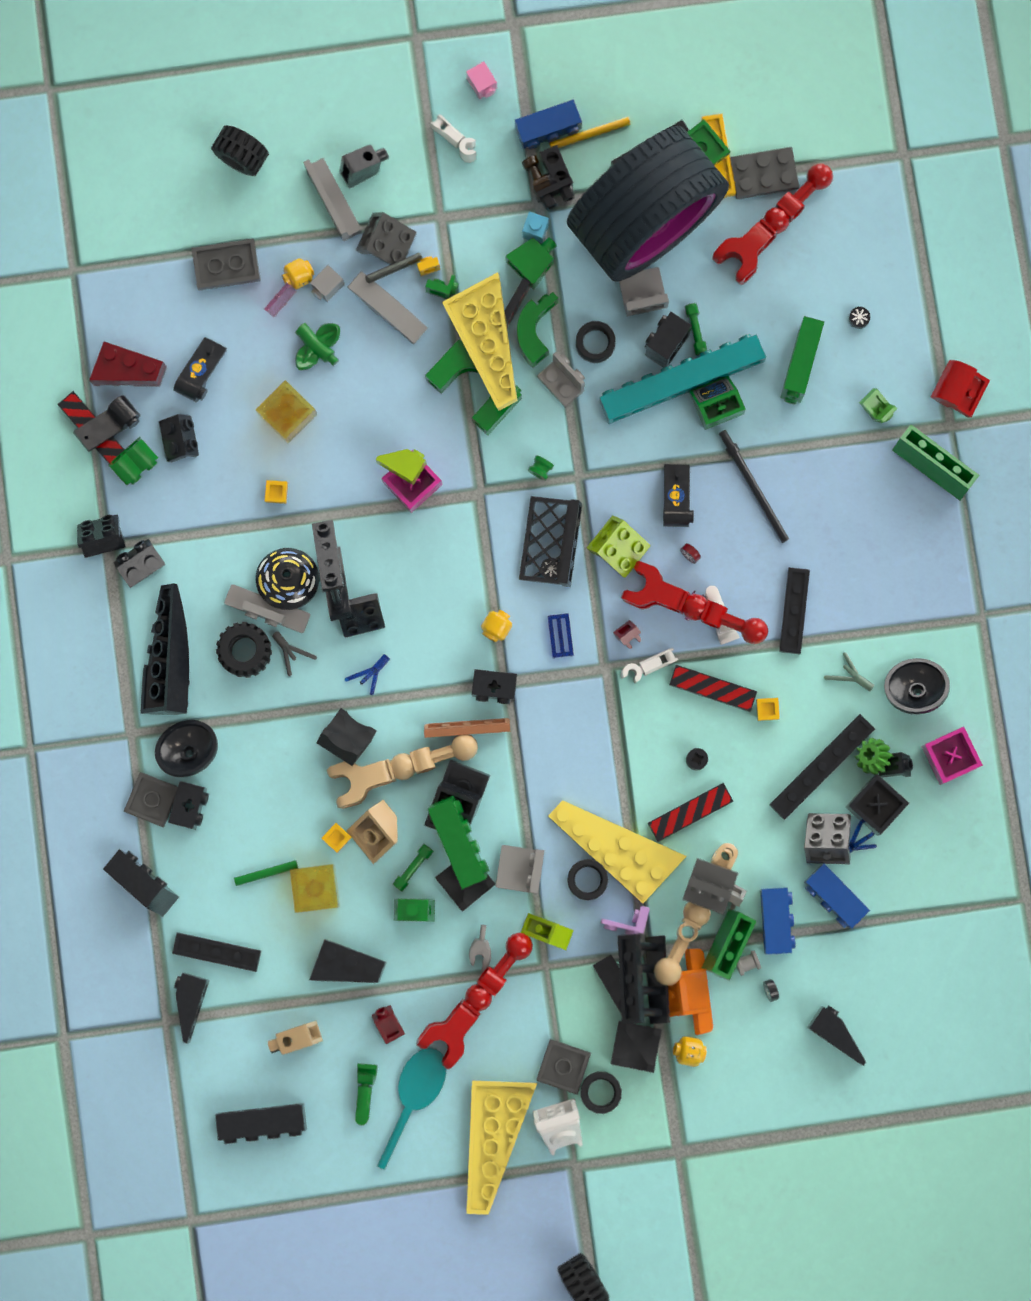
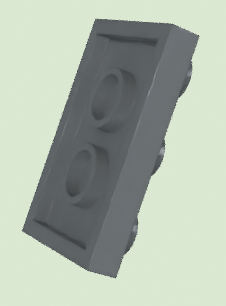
M792 147L730 157L737 199L799 189Z
M254 238L192 248L197 289L199 291L261 281Z

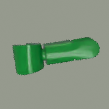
M357 1063V1084H361L358 1086L355 1121L358 1125H365L369 1120L372 1086L370 1085L375 1083L378 1065Z

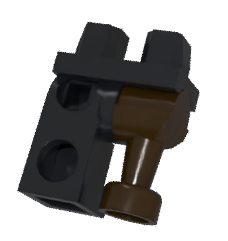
M557 145L540 152V160L547 171L544 175L537 168L539 165L537 156H531L522 161L523 168L530 171L538 203L542 202L546 210L557 206L554 196L561 194L564 202L574 199L573 181Z

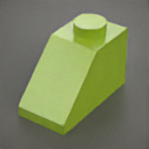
M404 449L380 455L376 458L377 464L414 485L427 464L424 459L425 455L415 449L413 451Z
M528 913L521 933L567 950L574 930Z

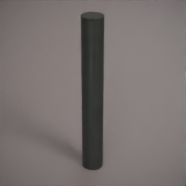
M420 253L414 254L366 275V282L368 284L420 262L423 259Z

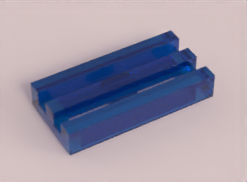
M569 613L548 616L553 659L574 656ZM564 618L569 652L564 650L561 619ZM555 619L557 620L560 653H556L552 621Z

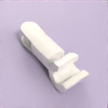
M438 114L437 119L434 122H430L431 128L443 136L455 148L459 147L460 157L463 161L468 163L474 162L476 160V152L473 148L476 146V140L465 138L442 115ZM442 125L446 127L444 130L440 128Z
M707 587L705 593L707 601L710 600L724 606L717 587ZM721 625L720 629L716 628L717 637L721 645L740 638L734 629Z
M667 649L639 662V666L633 663L628 664L621 671V679L625 678L628 675V671L631 670L635 673L633 681L636 683L641 679L642 674L646 676L676 662L678 658H675L672 652L674 649ZM665 655L668 662L663 664L660 656Z

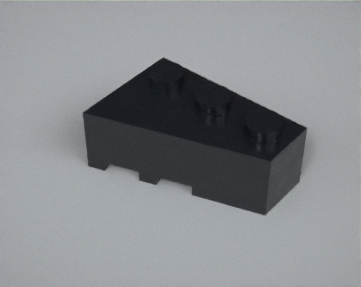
M119 849L103 870L143 906L163 917L179 896L167 887V883L162 878L151 874L153 870L144 863L142 865L137 862L139 858L128 850L125 853Z
M324 939L309 980L379 983L387 962Z

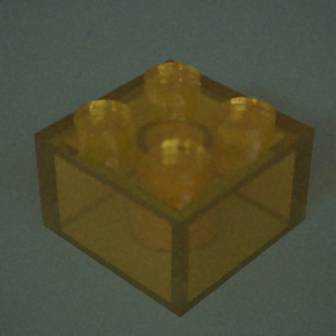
M286 380L256 409L257 414L287 444L317 415L315 408Z
M334 864L290 870L295 913L340 908Z

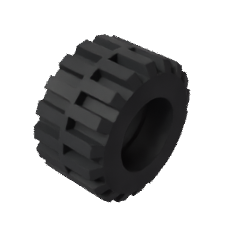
M225 125L211 147L213 153L222 162L248 176H256L269 155L268 150L260 141L247 132L229 125Z
M242 622V624L234 623V626H228L225 628L226 631L224 633L221 632L219 635L221 638L216 643L218 646L216 649L218 660L229 673L237 677L249 678L251 675L256 676L261 670L264 671L266 669V664H269L271 660V642L264 631L256 625L248 624L247 622ZM242 638H249L256 644L255 655L246 662H239L232 655L234 644Z
M579 1253L558 1266V1274L574 1301H609L607 1290L585 1255Z

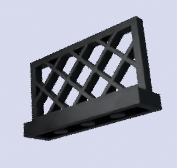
M531 496L519 580L571 587L583 506L580 500ZM535 502L545 503L548 507L540 516L534 511ZM559 505H567L566 514L558 518L553 509ZM551 512L557 521L547 528L541 519ZM539 521L545 530L535 537L531 529ZM560 523L564 528L563 535L556 539L550 530ZM546 533H549L554 542L544 549L538 540ZM537 542L542 551L532 558L528 550L533 543ZM557 544L561 549V553L553 560L547 551ZM545 553L551 562L541 569L535 560ZM534 563L539 572L534 576H525L526 567ZM554 565L558 570L557 579L547 578L544 571Z

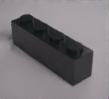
M304 1103L215 1114L218 1141L224 1140V1144L237 1143L238 1138H245L246 1142L259 1140L258 1136L267 1135V1139L280 1138L282 1133H289V1137L300 1136L302 1131L307 1130Z

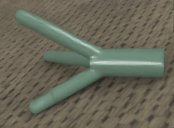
M846 652L843 653V656L849 667L847 665L843 667L853 677L824 676L825 680L856 682L869 692L874 687L873 683L858 673Z

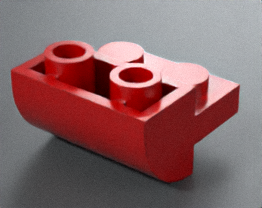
M949 360L931 398L945 407H951L967 418H970L977 408L990 380L977 372L978 369L966 363Z

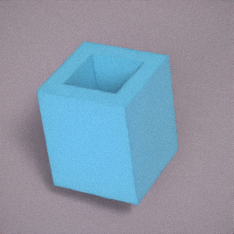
M529 212L522 230V238L527 240L535 238L542 244L549 227V218Z

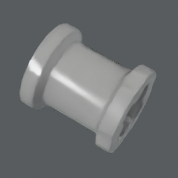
M754 950L751 951V954L741 957L736 965L741 976L749 970L761 969L759 959Z

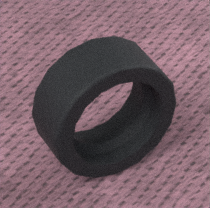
M591 321L584 324L576 335L578 354L590 363L606 361L615 349L616 337L613 329L601 321ZM599 330L607 336L608 346L602 353L592 354L585 349L583 339L588 332Z
M580 860L572 866L568 873V887L573 895L579 899H596L607 888V871L602 864L595 860ZM584 867L594 868L600 875V885L593 892H582L576 886L575 876Z
M598 1071L584 1079L580 1095L583 1104L588 1110L597 1114H605L613 1111L618 1106L622 1090L619 1081L613 1075ZM596 1080H606L613 1087L614 1096L606 1105H596L589 1099L588 1089Z

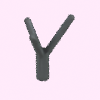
M279 631L272 635L273 639L283 650L288 676L292 675L289 656L292 660H296L292 651L314 660L317 659V656L289 645Z

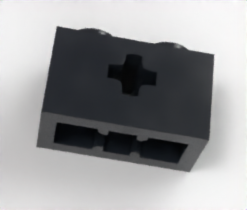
M474 669L471 695L476 697V701L488 702L489 699H497V703L510 704V701L515 700L517 674ZM493 682H496L497 686L500 687V689H496L495 693H492L491 688H488V686L493 685Z
M180 781L168 823L196 830L197 826H201L203 820L201 810L203 805L206 806L209 798V793H206L207 788ZM192 800V804L195 805L194 809H190L188 812V808H186L185 805L186 803H190Z

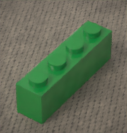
M913 425L908 427L892 449L893 452L959 501H961L980 476Z
M454 796L430 805L427 810L461 888L463 889L485 880L488 876L489 868L486 861L481 860L478 852H481L478 842L472 840L470 835L472 829L468 820L464 821L462 817L463 808L460 801H455Z

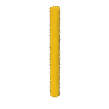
M626 117L549 142L550 147L557 145L558 148L586 140L631 125L630 119Z

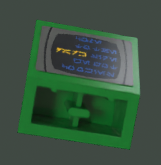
M728 375L689 391L705 430L745 413L746 408L740 394Z

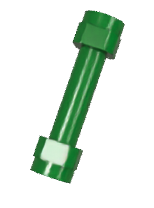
M691 303L684 306L685 313L692 325L695 355H700L702 352L707 351L706 341H703L697 317L699 315L697 303Z
M423 844L420 847L416 858L402 876H398L392 885L401 892L408 886L409 879L425 859L428 860L434 852L427 845Z

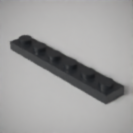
M859 714L769 806L785 820L875 728Z

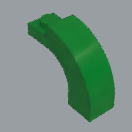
M554 292L550 295H543L538 300V305L531 299L519 316L517 324L518 345L523 357L532 368L549 355V350L536 334V326L539 320L558 304L559 298Z

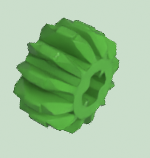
M869 738L868 742L862 741L863 747L856 748L859 754L854 756L856 760H859L857 766L867 774L876 775L879 771L885 772L884 766L891 765L888 759L893 757L889 753L891 749L889 745H886L881 739Z

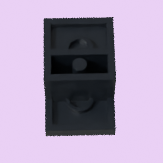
M450 760L432 804L454 796L455 801L459 800L462 805L463 812L461 814L464 821L468 820L471 826L491 775ZM428 813L424 826L436 830Z

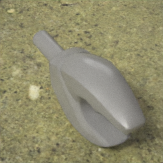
M481 925L479 939L476 938L469 949V960L472 966H474L477 955L483 956L482 973L489 967L491 961V948L488 940L485 939L486 925Z

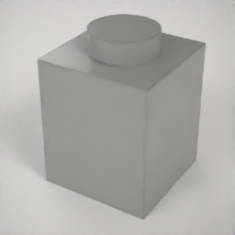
M329 265L311 281L312 293L319 300L323 298L327 302L344 285L343 278Z

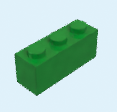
M728 909L702 965V969L718 977L730 980L757 921L741 912Z

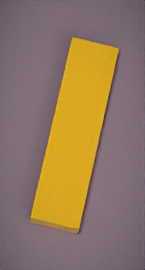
M716 114L702 117L701 121L705 119L728 147L723 115ZM729 154L715 165L729 183V189L724 198L736 196Z

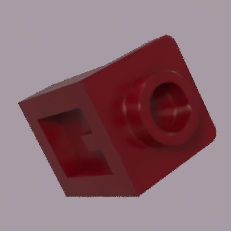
M391 1005L381 1007L372 1014L374 1024L386 1044L405 1035Z

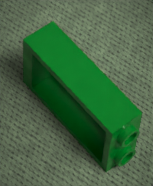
M806 316L803 317L780 396L787 403H801L805 395L825 321Z

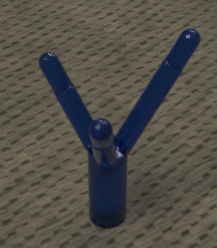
M383 654L373 667L348 676L344 680L347 682L366 675L360 681V684L363 685L373 675L370 695H374L378 673L388 663L390 658Z
M859 821L850 840V853L877 847L876 844L861 845L875 835L874 832L855 842L863 825L861 821Z

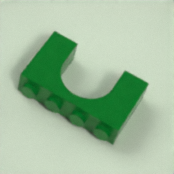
M458 339L425 375V379L442 394L459 375L467 372L478 373L463 342ZM516 384V402L498 411L490 396L486 403L472 417V422L487 436L522 399L521 389Z

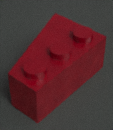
M104 341L89 381L93 386L133 385L160 387L167 366L163 361Z

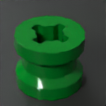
M536 455L534 464L529 467L528 472L546 481L548 478L547 474L549 470L553 469L554 465Z

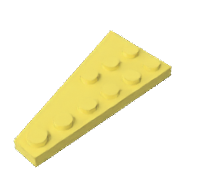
M497 272L442 303L498 411L516 402L517 394L500 276Z
M563 800L548 815L554 823L593 859L602 864L605 870L642 904L687 857Z
M472 1080L467 1214L489 1215L537 1083Z

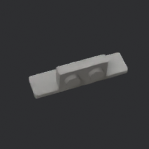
M233 584L230 586L224 602L228 606L246 612L245 616L255 620H257V617L265 619V623L277 627L279 624L300 633H304L310 618V613L300 609L281 610L267 604L260 594Z

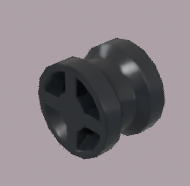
M700 748L692 749L686 757L688 767L695 771L703 769L708 762L707 753Z

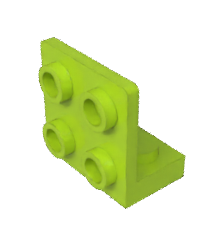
M613 515L587 546L591 553L601 557L624 578L627 577L634 568L635 563L650 548V544L628 523Z

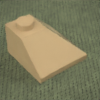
M384 800L367 810L347 830L373 864L398 842L397 816Z

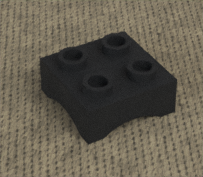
M340 708L329 725L321 732L316 743L353 766L371 743L377 730L358 723L347 711Z
M452 865L435 877L462 912L496 885L488 875L485 880L462 889Z
M618 1021L611 1065L654 1073L662 1029L638 1024H622V1021Z

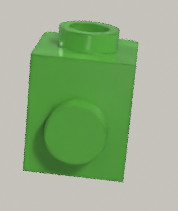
M873 388L859 402L870 417L880 423L889 421L897 410L895 405L889 404L876 388Z

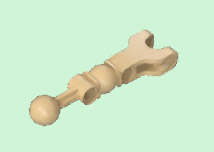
M458 735L453 739L451 745L433 751L430 750V747H424L409 752L410 755L401 753L394 756L391 761L387 759L362 767L356 764L351 766L345 761L330 766L327 769L329 777L334 779L346 777L351 781L349 792L337 798V807L344 809L359 805L365 800L370 790L395 782L396 779L407 780L415 772L420 774L436 768L435 763L453 757L462 761L470 760L477 753L478 743L471 735Z
M730 843L722 844L715 851L710 863L731 870L738 856L737 848ZM722 852L728 855L729 860H724L722 858ZM690 902L685 905L683 910L684 918L681 921L683 924L677 929V939L668 957L659 960L655 965L654 975L658 982L668 986L677 983L681 978L682 970L679 963L689 943L697 937L698 930L709 921L711 915L709 909ZM683 927H690L692 929L693 935L691 938H685L682 935Z

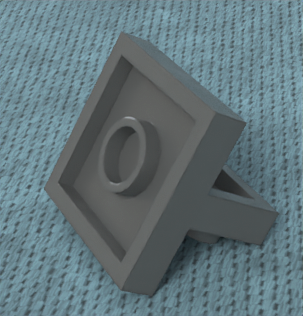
M697 858L682 900L724 915L738 872Z

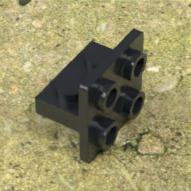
M118 514L105 515L101 519L93 521L86 520L77 525L78 548L82 549L85 558L126 547Z
M374 593L350 599L352 617L339 620L344 637L385 628L378 594Z

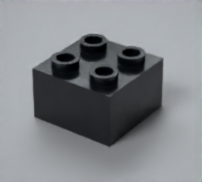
M670 312L668 316H662L657 324L656 333L651 332L645 341V356L663 368L671 363L690 336L692 327L691 324L673 312Z
M876 774L847 804L846 808L874 834L879 836L906 808L909 802Z

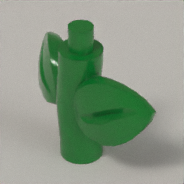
M303 323L295 332L305 344L296 353L295 363L297 369H310L317 364L319 358L324 362L328 361L332 366L336 365L339 360L334 356L335 351L330 347L334 346L339 339L340 326L333 323L323 324L316 331L315 335L312 329L306 323Z

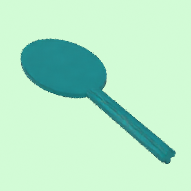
M425 1048L418 1051L408 1060L402 1070L398 1093L405 1107L377 1167L385 1170L412 1110H421L430 1105L439 1095L444 1085L446 1068L442 1065V1058L444 1056L439 1050Z

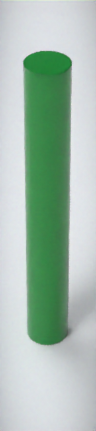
M294 860L235 877L234 882L236 886L298 869V864Z

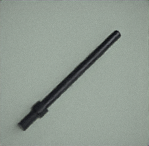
M723 430L719 433V436L726 446L727 454L729 457L732 456L782 543L789 540V537L741 457L738 445L733 443L728 432Z

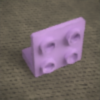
M640 906L639 910L636 909L634 911L632 922L636 923L635 927L606 919H601V923L605 924L604 929L617 931V928L626 929L625 934H644L650 908Z

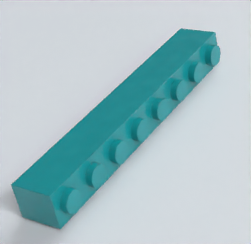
M750 334L744 335L736 343H724L716 351H704L696 359L692 360V357L684 359L680 362L681 365L664 367L660 370L661 373L656 375L649 373L641 377V381L636 383L629 381L624 383L621 389L616 391L609 389L603 392L599 402L608 424L686 394L692 389L727 375L731 376L764 363L766 355L757 334L753 336Z

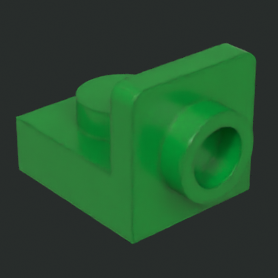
M451 275L448 285H445L446 283L439 279H428L425 289L426 293L449 299L451 295L456 294L459 283L456 282L455 275Z

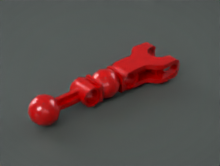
M817 163L811 166L807 172V181L794 194L787 192L776 203V207L769 209L763 219L757 222L743 237H732L724 240L713 253L712 260L717 264H722L729 258L740 260L742 266L736 273V282L740 285L745 284L757 271L758 256L771 244L777 234L785 231L789 226V222L791 223L805 208L803 202L815 190H823L830 186L833 181L831 168L824 163Z
M641 561L635 563L634 569L639 575L646 578V586L638 592L624 590L621 595V599L624 602L642 610L659 605L682 615L684 614L690 620H701L702 623L717 629L724 625L741 632L743 639L749 644H760L768 635V626L762 619L750 618L743 620L728 614V608L710 600L707 601L704 596L699 594L691 595L688 591L664 582L662 575L655 566Z
M524 933L512 934L506 941V953L494 968L489 966L484 970L476 981L478 984L472 985L467 990L465 1000L462 999L444 1021L428 1024L418 1037L416 1045L421 1049L427 1048L436 1040H442L447 1043V1051L442 1058V1065L446 1069H451L464 1054L463 1038L481 1015L480 1011L486 1010L490 1006L492 995L495 997L507 980L503 976L516 960L526 959L531 954L533 944L528 935Z

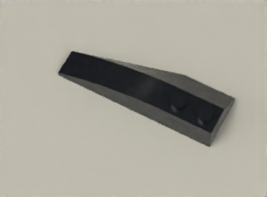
M173 583L161 585L155 611L158 618L152 625L151 633H154L152 645H148L149 661L148 665H144L140 714H187L188 688L190 684L188 635L178 585Z

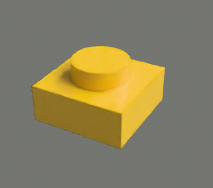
M425 257L417 263L420 276L440 270L437 257Z
M266 480L265 502L287 504L288 482Z
M778 698L756 699L757 721L780 719Z
M335 823L321 839L338 853L352 837Z

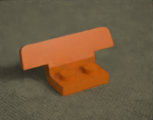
M686 949L687 970L682 971L681 978L677 983L668 985L670 1017L693 1014L695 1035H701L713 1030L707 972L702 969L705 957L701 949Z

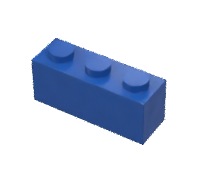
M573 99L515 119V128L523 149H534L542 142H552L558 140L562 135L578 133L582 129V120Z
M822 864L804 881L807 885L805 887L807 892L813 897L817 895L822 900L820 905L828 913L832 911L837 916L835 920L844 929L846 927L852 929L870 911L825 864Z
M788 888L760 889L764 954L792 953V949L796 947L795 936L791 935L790 928L794 927V916L789 913V905L793 904L792 892H788Z

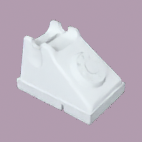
M575 1098L533 1111L537 1132L539 1131L551 1155H555L556 1149L571 1144H578L580 1147L583 1145L579 1122L580 1116Z

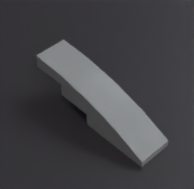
M361 271L349 284L348 288L377 315H380L395 330H398L412 344H415L427 330V327L376 282L368 284L365 279L366 274Z

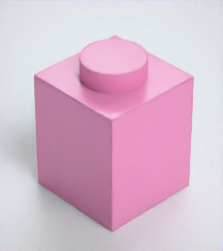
M484 61L466 71L467 80L479 99L483 97L488 98L496 92L497 81Z

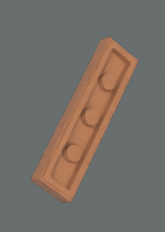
M508 718L424 725V738L510 732V719Z

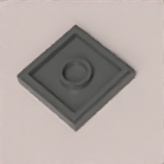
M140 772L124 812L164 828L172 810L178 787Z
M550 1039L536 1081L578 1094L591 1053Z

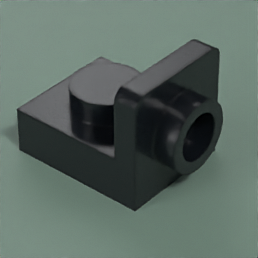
M891 753L893 757L888 759L891 765L884 766L885 772H878L882 778L900 775L911 777L913 762L910 756L905 753Z

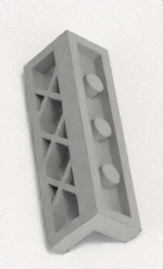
M324 158L312 164L309 159L304 161L305 169L343 241L361 233L362 230Z

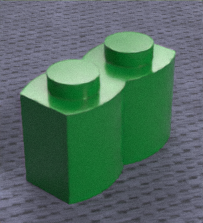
M138 437L108 465L126 486L130 483L133 485L141 478L140 474L145 469L149 471L157 464L158 456L141 437Z

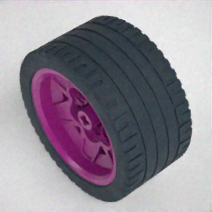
M670 127L639 144L603 173L573 206L567 218V226L592 257H594L609 278L615 282L622 281L656 262L691 234L723 200L728 192L729 183L683 127Z

